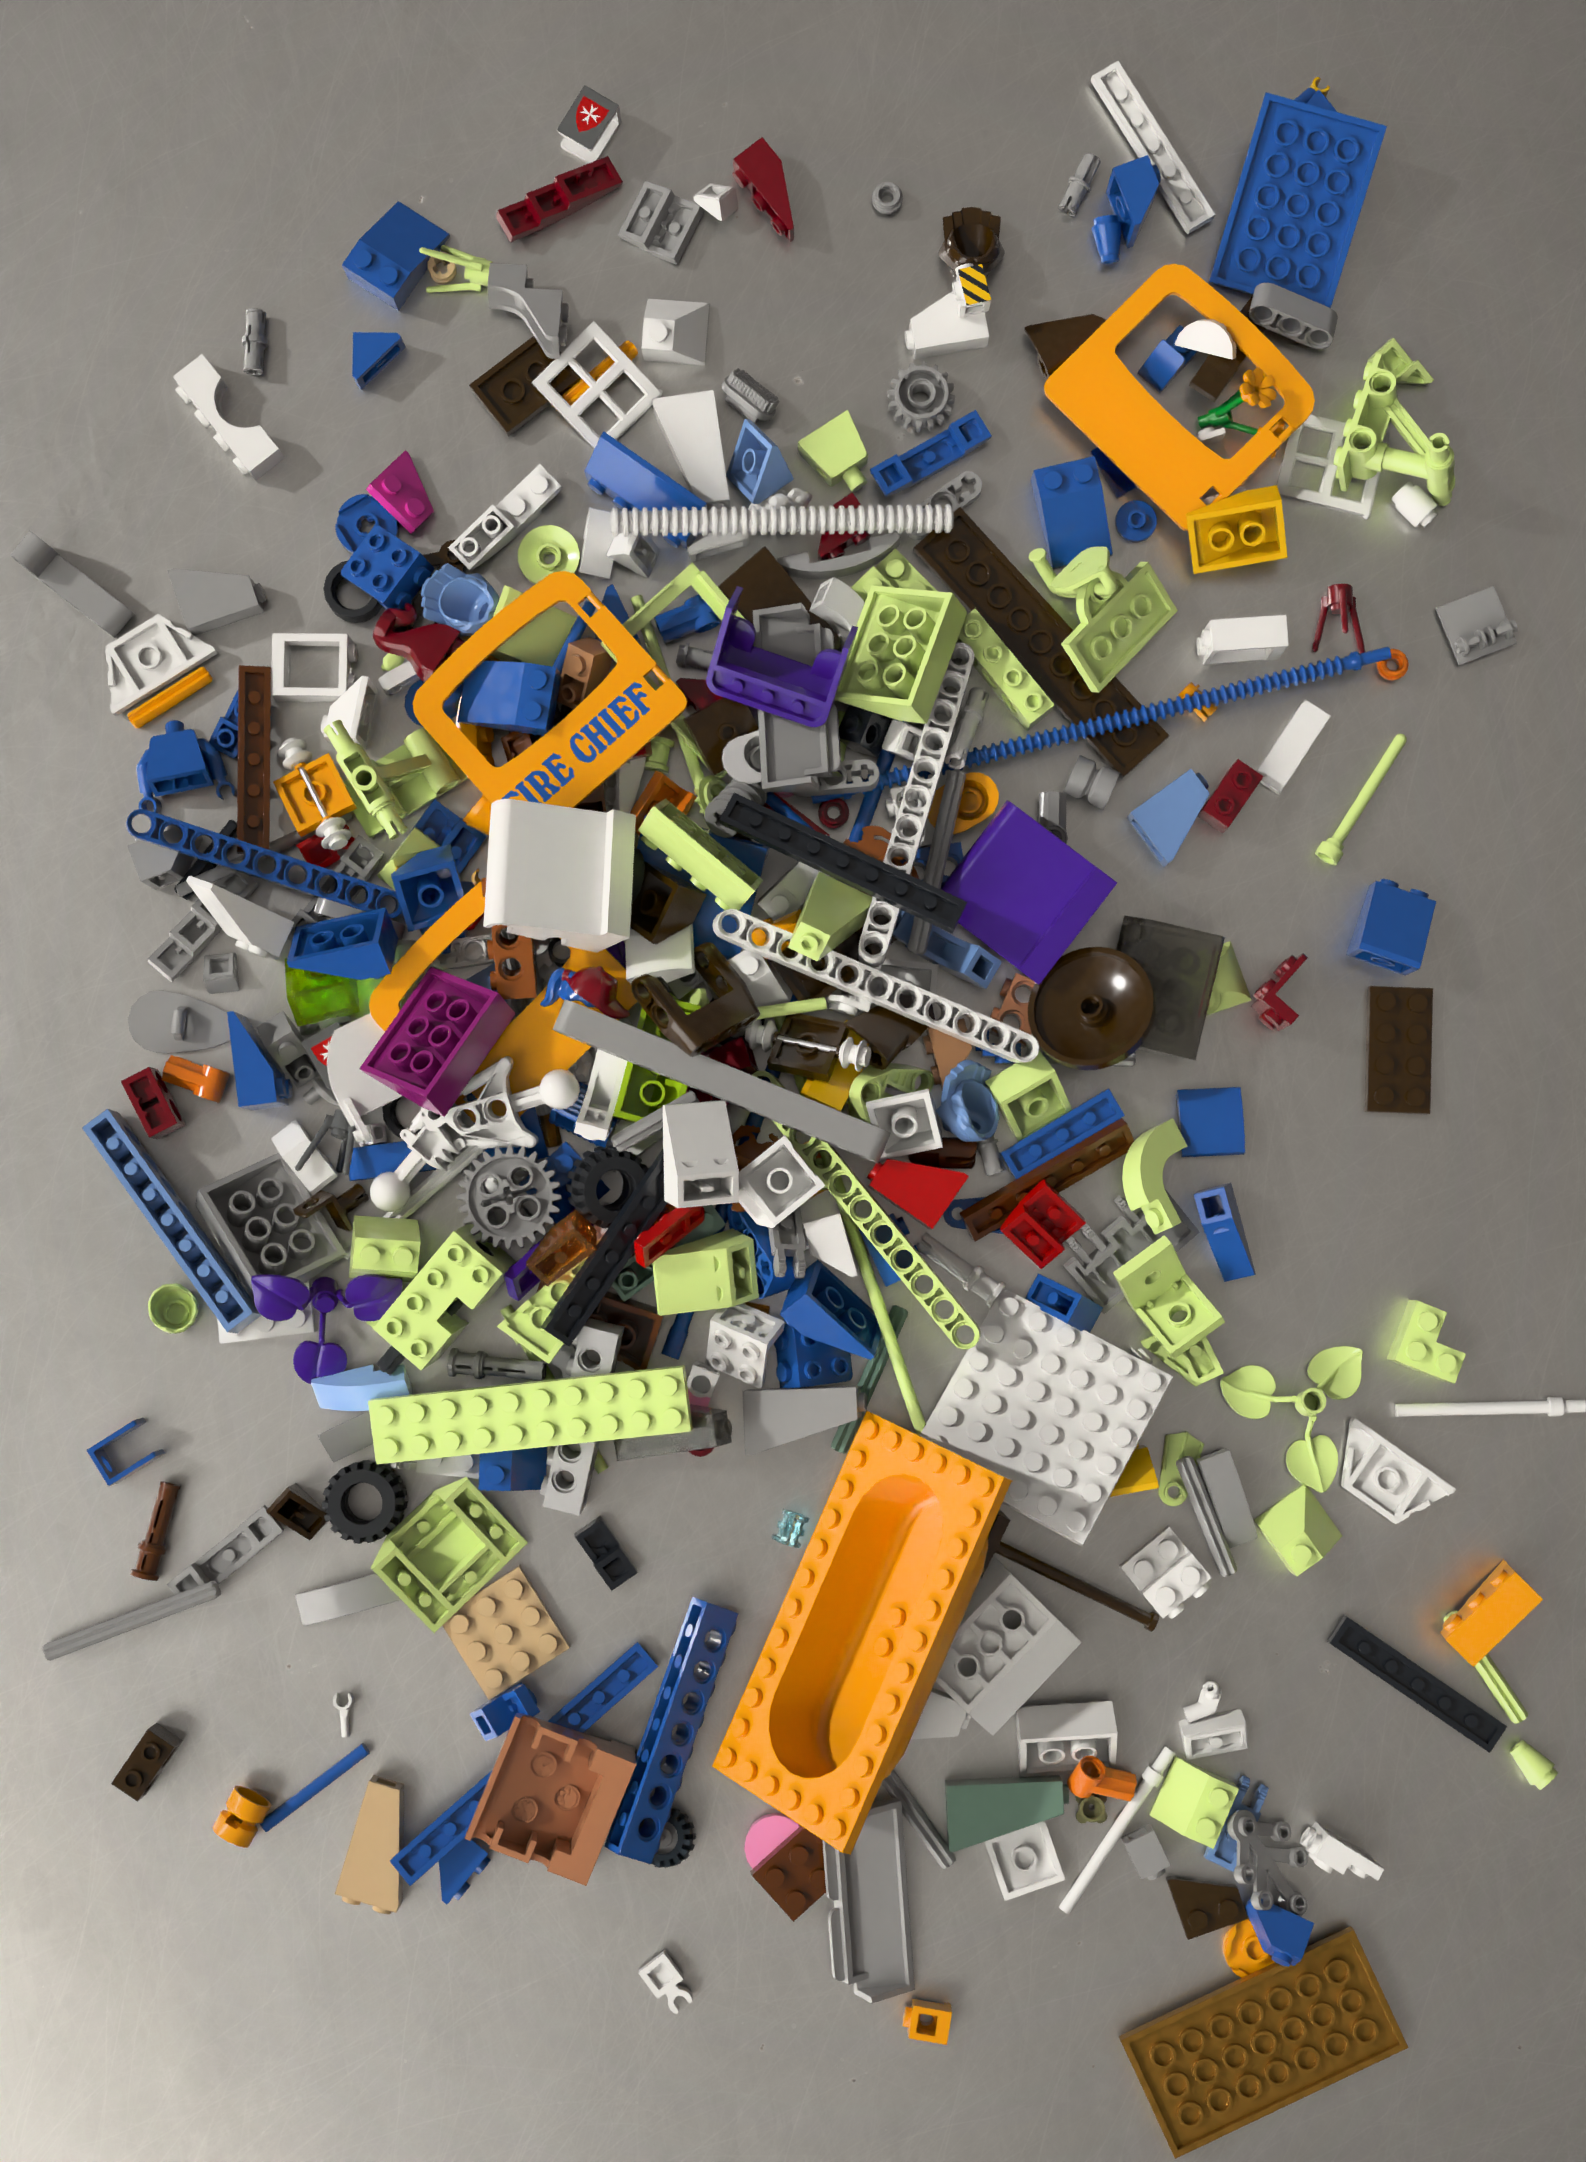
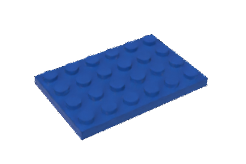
M1266 92L1209 283L1252 295L1257 285L1272 283L1331 308L1387 126Z

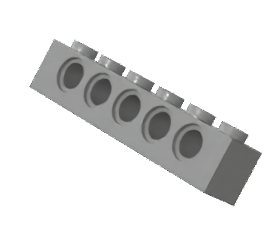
M589 1318L572 1342L573 1345H577L575 1357L570 1356L566 1375L579 1377L615 1373L625 1327ZM587 1350L597 1351L601 1360L598 1362L590 1360L587 1356ZM600 1441L578 1443L581 1451H573L568 1445L551 1446L546 1463L551 1466L549 1477H544L540 1490V1495L545 1496L542 1507L580 1516L586 1506ZM561 1471L571 1472L574 1476V1481L565 1480L561 1475Z

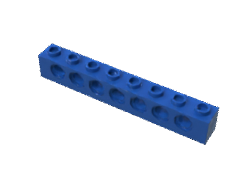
M692 1597L636 1755V1767L604 1846L616 1854L651 1864L654 1855L658 1852L665 1823L668 1822L671 1816L673 1800L676 1792L681 1787L682 1775L686 1763L692 1755L693 1743L698 1729L703 1724L704 1712L708 1700L714 1692L718 1671L725 1661V1651L730 1637L735 1632L739 1613ZM710 1632L709 1638L705 1642L706 1634ZM699 1662V1667L697 1671L694 1673V1668L696 1664ZM688 1694L687 1701L683 1704V1699ZM677 1725V1730L672 1735L673 1728ZM666 1756V1761L664 1765L661 1766V1762L663 1758ZM655 1788L654 1795L650 1798V1793ZM644 1820L643 1826L639 1829L640 1823Z

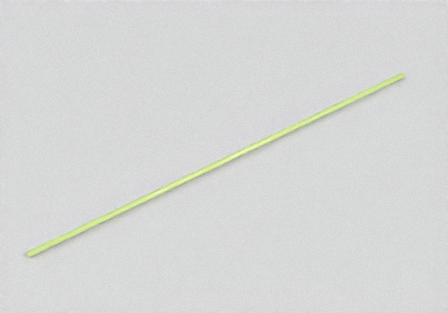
M637 595L630 599L635 613L645 605L642 595ZM650 621L641 629L645 644L651 658L670 678L653 625ZM657 677L660 686L663 685V682ZM676 732L694 787H697L698 780L704 778L698 757ZM786 1016L773 1017L778 1032H780ZM793 1075L800 1094L807 1077ZM821 1151L820 1155L824 1167L827 1168L831 1164L832 1157L828 1151ZM839 1177L836 1181V1189L840 1193L845 1194L847 1192L842 1177ZM836 1200L915 1433L920 1435L926 1423L859 1227Z

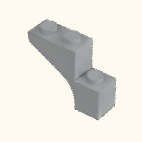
M490 263L487 286L489 309L506 310L520 316L529 327L546 356L552 359H559L560 346H566L567 327H563L562 322L568 323L569 304L563 303V291L534 288L533 278H528L527 265Z

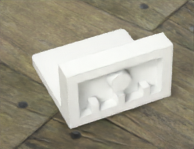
M744 1303L734 1307L720 1308L710 1320L706 1364L745 1383L762 1388L765 1383L769 1349L784 1331L785 1321Z

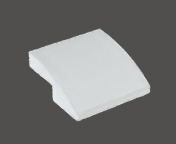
M693 924L658 944L649 942L635 930L630 929V938L625 940L626 980L631 984L637 977L649 974L656 978L661 976L668 983L694 973Z

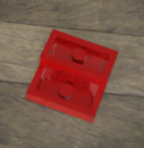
M1043 1179L1013 1209L1000 1227V1230L1042 1269L1065 1250L1063 1242L1085 1225L1086 1222L1084 1217Z

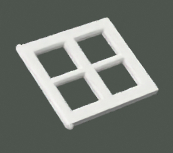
M594 321L560 354L559 359H555L532 382L539 392L593 449H595L600 436L580 415L598 397L620 419L607 432L608 435L618 440L653 405L652 399L660 398L663 394V391L657 389ZM593 339L615 362L597 381L575 359ZM568 364L589 386L571 406L549 384ZM623 372L645 394L627 413L605 391Z
M1310 414L1308 419L1287 438L1276 484L1280 496L1363 516L1366 520L1369 519L1381 472H1377L1374 477L1365 481L1361 502L1333 496L1332 491L1337 466L1334 465V457L1337 448L1344 445L1345 437L1343 434L1346 423ZM1304 427L1332 433L1327 458L1298 452ZM1388 431L1386 432L1383 443L1387 444L1390 436ZM1296 460L1325 467L1319 492L1290 485Z

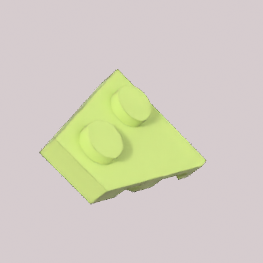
M1154 1335L1141 1340L1143 1347L1151 1351L1195 1387L1224 1374L1207 1337L1201 1339L1174 1360Z

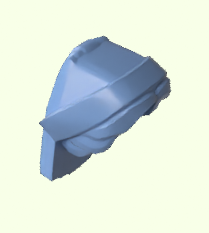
M449 563L444 564L440 570H435L431 578L428 577L421 590V596L423 597L421 606L424 608L423 617L461 631L460 637L473 635L492 619L500 599L494 588L479 573L465 574Z
M963 1060L958 1063L957 1067L951 1069L950 1074L945 1077L941 1106L936 1109V1112L942 1119L944 1130L949 1131L965 1142H976L991 1138L996 1132L1000 1119L997 1101L993 1098L992 1092L986 1087L985 1083L989 1079L992 1070L972 1060Z

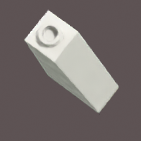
M714 390L652 399L654 415L690 492L706 502L708 510H711L712 507H716L717 510H721V507L730 508Z

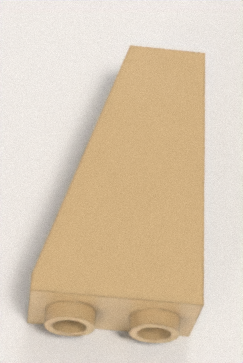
M373 1775L368 1782L335 1891V1895L342 1896V1901L348 1904L360 1905L362 1902L372 1905L374 1911L382 1914L397 1913L402 1904L403 1877L391 1864L390 1860L404 1848L403 1783Z

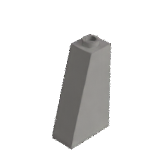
M861 1385L748 1389L742 1391L745 1455H754L862 1418V1412L867 1410L866 1393H861Z

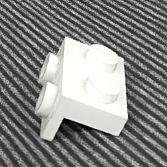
M853 977L852 979H850L849 981H847L846 983H851V982L853 981L854 977ZM874 978L870 982V990L874 995L878 996L881 988L879 985L880 980ZM843 990L841 995H828L825 998L826 1003H829L828 1009L842 1015L847 1013L856 1016L857 1012H869L872 1003Z

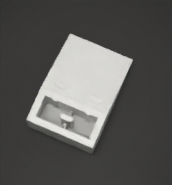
M725 1100L663 1105L664 1201L676 1208L738 1203L739 1170Z

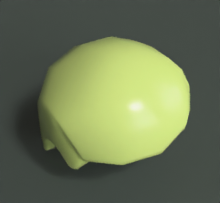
M177 1283L162 1285L152 1293L148 1301V1312L151 1321L156 1327L169 1334L186 1331L194 1325L199 1313L197 1299L193 1293Z

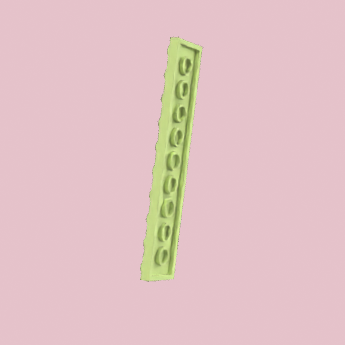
M685 1365L375 1398L368 1401L376 1464L683 1433L693 1430Z

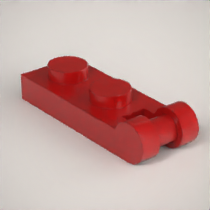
M703 1206L675 1208L673 1211L664 1214L660 1221L649 1230L640 1233L634 1241L636 1262L644 1268L648 1267L705 1220Z

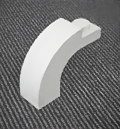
M833 577L820 584L809 611L827 621L835 629L840 638L842 652L852 625H857L865 602L851 587Z
M597 1049L590 1081L576 1121L574 1133L580 1134L588 1140H606L625 1073L626 1060Z

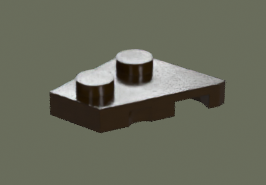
M1173 1876L1166 1877L1187 1940L1248 1919L1236 1885L1225 1883L1213 1884L1196 1879L1195 1881L1183 1880Z

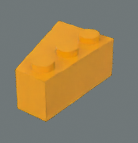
M1503 1559L1475 1593L1468 1598L1462 1608L1444 1622V1629L1440 1633L1474 1667L1543 1599Z

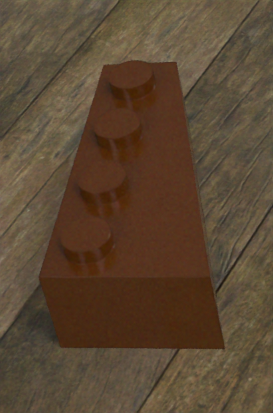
M548 1273L540 1281L537 1292L557 1275ZM607 1291L589 1318L624 1326L618 1361L624 1362L635 1370L648 1369L665 1315H658L657 1307L633 1299H628L624 1302L619 1295Z

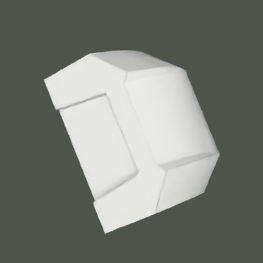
M784 1135L739 1172V1203L756 1224L773 1228L821 1190L825 1184L810 1169Z

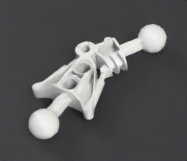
M509 1056L501 1058L500 1061L473 1076L459 1095L463 1094L466 1096L486 1084L478 1099L452 1106L445 1117L441 1115L437 1117L434 1112L421 1107L419 1113L411 1121L413 1124L400 1132V1137L408 1144L407 1147L412 1151L394 1172L382 1173L373 1180L370 1188V1196L373 1203L383 1211L394 1212L400 1210L407 1204L410 1198L409 1183L426 1163L436 1169L447 1171L448 1168L444 1161L454 1163L455 1159L451 1152L461 1154V1150L464 1147L478 1146L479 1149L495 1148L497 1146L498 1148H508V1145L512 1147H534L538 1143V1137L525 1128L518 1112L543 1104H547L549 1107L557 1110L567 1109L578 1099L580 1093L578 1080L571 1072L556 1069L548 1072L543 1077L540 1086L512 1094L509 1075L514 1061ZM494 1100H501L505 1103L507 1111L504 1116H497L493 1113L491 1105ZM464 1109H469L476 1115L474 1125L469 1126L462 1121L461 1114ZM447 1123L461 1136L473 1137L478 1139H465L464 1137H459L456 1140H454V1138L443 1125Z

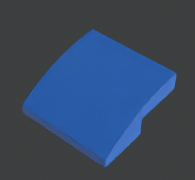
M434 799L412 830L417 827L440 845V847L450 844L460 874L487 836L468 826L462 821L463 818L458 817Z
M1241 1087L1177 1090L1178 1129L1187 1144V1147L1181 1149V1157L1245 1154Z

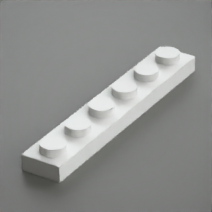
M1119 61L1092 75L1091 83L1137 156L1141 158L1148 155L1151 164L1157 165L1161 176V183H1159L1158 189L1186 234L1188 235L1213 220L1215 213Z

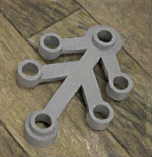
M1236 1811L1227 1821V1831L1230 1837L1237 1841V1864L1234 1869L1235 1880L1239 1884H1252L1254 1882V1889L1251 1895L1253 1908L1256 1910H1269L1273 1905V1896L1267 1890L1268 1876L1280 1894L1277 1905L1301 1917L1307 1910V1900L1300 1892L1292 1890L1275 1862L1288 1863L1291 1867H1304L1308 1862L1306 1850L1302 1847H1292L1287 1850L1264 1846L1257 1835L1271 1836L1276 1842L1288 1841L1291 1837L1290 1825L1285 1821L1273 1822L1272 1824L1257 1822L1250 1811ZM1250 1849L1254 1854V1866L1249 1864Z

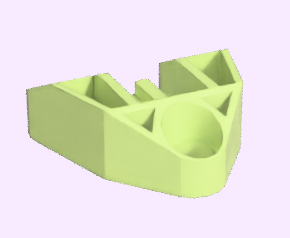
M890 1063L883 1070L869 1065L854 1079L850 1087L849 1115L871 1124L866 1107L867 1101L894 1096L885 1092L886 1087L904 1093L929 1089L931 1092L934 1085L933 1074L929 1070L907 1064ZM920 1075L921 1084L918 1089H915V1081Z

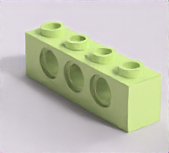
M973 609L966 615L956 643H965L973 649L975 654L974 668L1025 730L1028 731L1050 714L1055 704L980 613Z

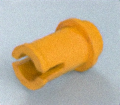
M1190 682L1178 696L1183 699L1185 694L1193 696L1195 691L1199 694H1202V692L1198 689L1200 687L1199 684L1195 686ZM1212 703L1210 708L1202 706L1200 711L1197 708H1193V711L1205 722L1218 707Z

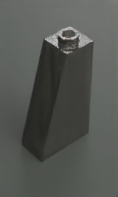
M690 1404L693 1427L691 1432L614 1440L617 1461L713 1448L732 1443V1424L728 1419L727 1410Z

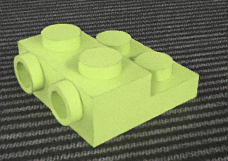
M896 548L876 567L873 566L851 587L864 602L871 585L937 591Z

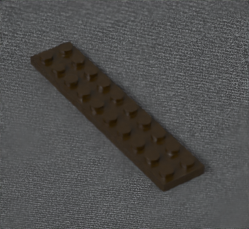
M961 507L953 512L954 523L950 533H945L944 530L936 533L933 530L913 548V551L969 612L976 609L1070 723L1079 725L1080 720L1087 723L1089 718L1096 721L1097 716L1104 719L1106 714L1114 716L1116 711L1119 714H1123L1124 709L1128 710V712H1131L1133 707H1136L1137 710L1141 709V704L1116 676L1099 693L1090 691L1061 645L1073 632V629ZM1149 719L1148 724L1141 721L1139 726H1136L1135 723L1131 724V728L1122 726L1121 731L1114 728L1112 733L1106 730L1104 735L1097 732L1095 737H1092L1091 734L1087 735L1086 740L1112 769L1120 772L1119 777L1123 779L1170 735L1157 721L1154 722L1153 719Z

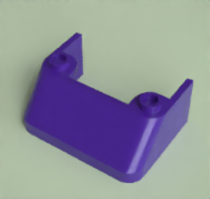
M737 586L726 606L706 677L708 688L718 696L809 727L823 725L831 711L859 627L852 625L842 652L834 649H825L817 654L813 666L753 646L756 638V630L753 624L744 618L736 616L743 591L742 587Z

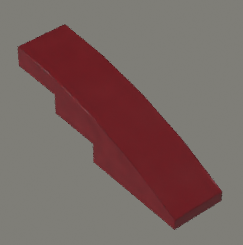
M607 156L555 176L552 184L528 192L524 200L497 210L496 218L511 243L554 224L592 204L620 187L623 181Z

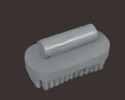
M737 368L731 372L730 376L725 378L722 383V389L727 394L725 401L747 419H750L754 424L759 420L770 421L776 412L775 408L779 403L777 396L765 387H762L761 384L759 385V382L754 380L751 375H748L745 370L740 371Z

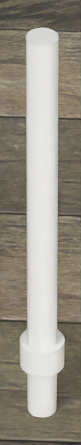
M1548 1397L1546 1401L1395 1404L1396 1417L1547 1413L1548 1416H1563L1564 1413L1586 1412V1400H1563L1562 1397Z
M1167 1746L1163 1748L1153 1765H1148L1141 1776L1143 1780L1134 1792V1797L1130 1802L1128 1801L1059 1905V1908L1065 1913H1071L1153 1787H1158L1164 1776L1162 1774L1176 1754Z

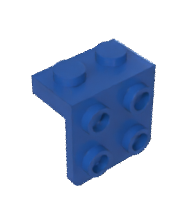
M374 526L344 565L341 575L375 598L386 610L388 608L404 610L405 603L411 604L412 599L426 579L431 577L435 568L420 552L381 526Z
M784 1324V1331L774 1342L778 1363L776 1374L780 1388H801L847 1382L852 1379L853 1372L850 1352L805 1337L795 1328Z

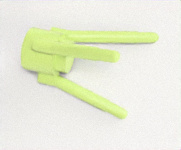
M446 245L441 246V250L446 253L424 247L419 249L421 254L465 266L464 278L470 280V283L426 287V292L463 290L481 292L482 285L488 286L490 263H493L492 261L470 255Z

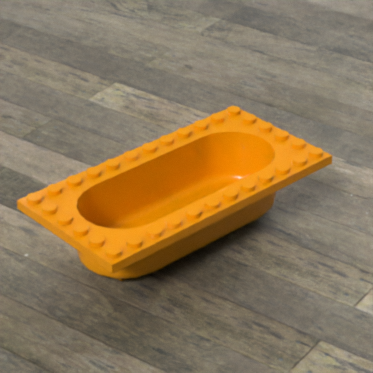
M866 1411L712 1767L840 1852L851 1855L882 1781L892 1773L905 1754L984 1569L988 1551L987 1537L1012 1480L875 1413Z

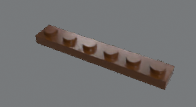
M239 665L237 839L269 850L271 667ZM237 846V854H244L243 850Z
M1120 1118L961 1211L959 1214L971 1238L976 1242L1000 1228L1019 1202L1043 1179L1059 1193L1126 1154L1134 1142L1128 1124Z

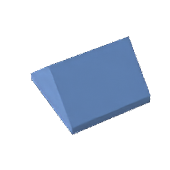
M745 419L726 477L752 504H759L794 480L778 446L750 419Z

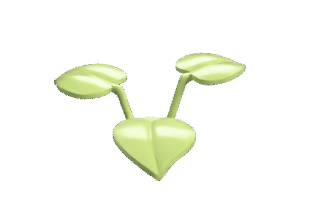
M1340 1346L1329 1348L1316 1354L1311 1359L1307 1372L1309 1378L1319 1385L1316 1388H1309L1297 1396H1272L1276 1388L1273 1376L1265 1368L1255 1365L1241 1367L1230 1375L1223 1377L1220 1381L1222 1394L1229 1406L1245 1418L1260 1419L1267 1416L1270 1412V1401L1293 1402L1301 1415L1309 1417L1305 1431V1440H1298L1290 1445L1286 1454V1465L1296 1480L1320 1493L1325 1492L1335 1478L1338 1466V1452L1335 1444L1328 1436L1318 1435L1311 1439L1314 1422L1317 1420L1316 1414L1323 1411L1326 1406L1324 1393L1331 1399L1341 1400L1351 1397L1357 1391L1361 1382L1363 1351L1355 1347Z

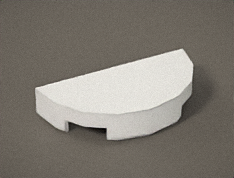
M1201 319L1187 325L1179 333L1175 342L1176 346L1228 359L1236 358V343L1233 342L1231 334L1226 330L1227 327L1214 319Z

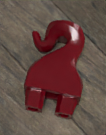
M405 603L404 610L388 608L380 616L373 630L375 644L387 653L406 658L413 666L417 676L424 682L465 642L460 639L461 631L445 624H429L405 632L395 633L393 631L396 627L412 624L417 618V611L410 603Z

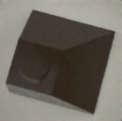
M644 861L645 871L642 887L637 898L631 903L630 927L649 942L658 944L693 924L706 894L691 883Z

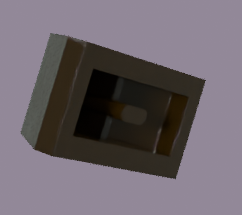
M296 1483L287 1487L266 1510L268 1515L308 1540H311L326 1523L324 1515L327 1514L326 1510L322 1509Z

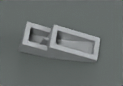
M1225 1448L1196 1459L1206 1486L1205 1489L1229 1549L1257 1539L1258 1536L1250 1508L1230 1450Z

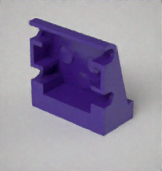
M1007 800L940 889L967 902L966 908L958 922L961 926L1039 985L1116 886L1117 882Z

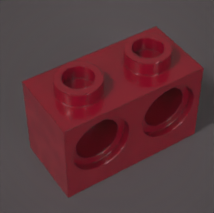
M1237 759L1197 817L1223 834L1264 776Z
M147 1067L121 1081L149 1138L160 1139L186 1125L158 1069Z

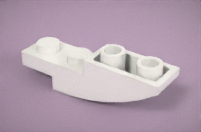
M539 464L498 505H491L448 547L449 550L472 571L500 551L542 514L541 509L563 489L562 486Z

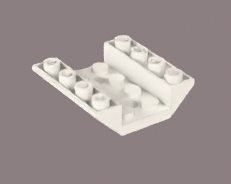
M993 1556L982 1579H979L936 1682L975 1721L994 1736L1082 1642ZM1009 1610H1015L1021 1615L1022 1622L1017 1629H1008L1003 1623V1616ZM965 1657L972 1658L977 1665L975 1674L969 1677L962 1675L958 1669L960 1660Z

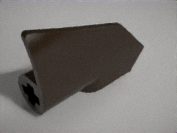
M1090 314L1026 326L1024 331L1038 352L1037 360L1044 378L1047 380L1106 319Z
M900 994V1004L904 1008L910 1007L912 996ZM931 1004L928 1013L935 1020L933 1005ZM879 1005L870 1009L869 1012H864L844 1022L845 1027L866 1040L869 1044L867 1047L871 1048L869 1064L881 1070L886 1069L901 1051L912 1045L929 1027Z

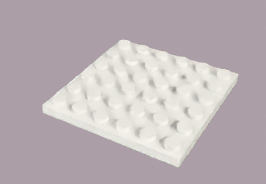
M1003 1288L980 1327L981 1337L979 1342L967 1350L920 1436L1012 1480L1002 1502L1004 1505L1083 1547L1167 1391L1173 1376L1085 1330L1080 1331L1040 1310V1306Z

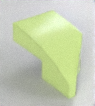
M1394 338L1388 340L1377 351L1383 353L1384 369L1391 371L1395 375L1397 384H1430L1434 381L1419 360L1412 361ZM1375 353L1367 361L1373 362Z

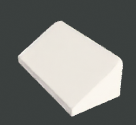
M1240 1709L1215 1713L1188 1723L1187 1719L1179 1721L1186 1760L1249 1749L1247 1724Z

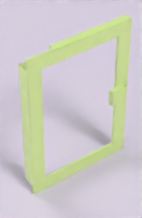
M692 562L622 625L634 636L690 585L721 621L723 620L729 599L704 570L700 572ZM737 610L736 616L744 618ZM602 642L600 645L617 663V658L615 657V655ZM648 674L644 677L655 691L659 688ZM681 714L670 725L707 767L683 721L685 717ZM723 770L714 776L721 780L727 774V771Z

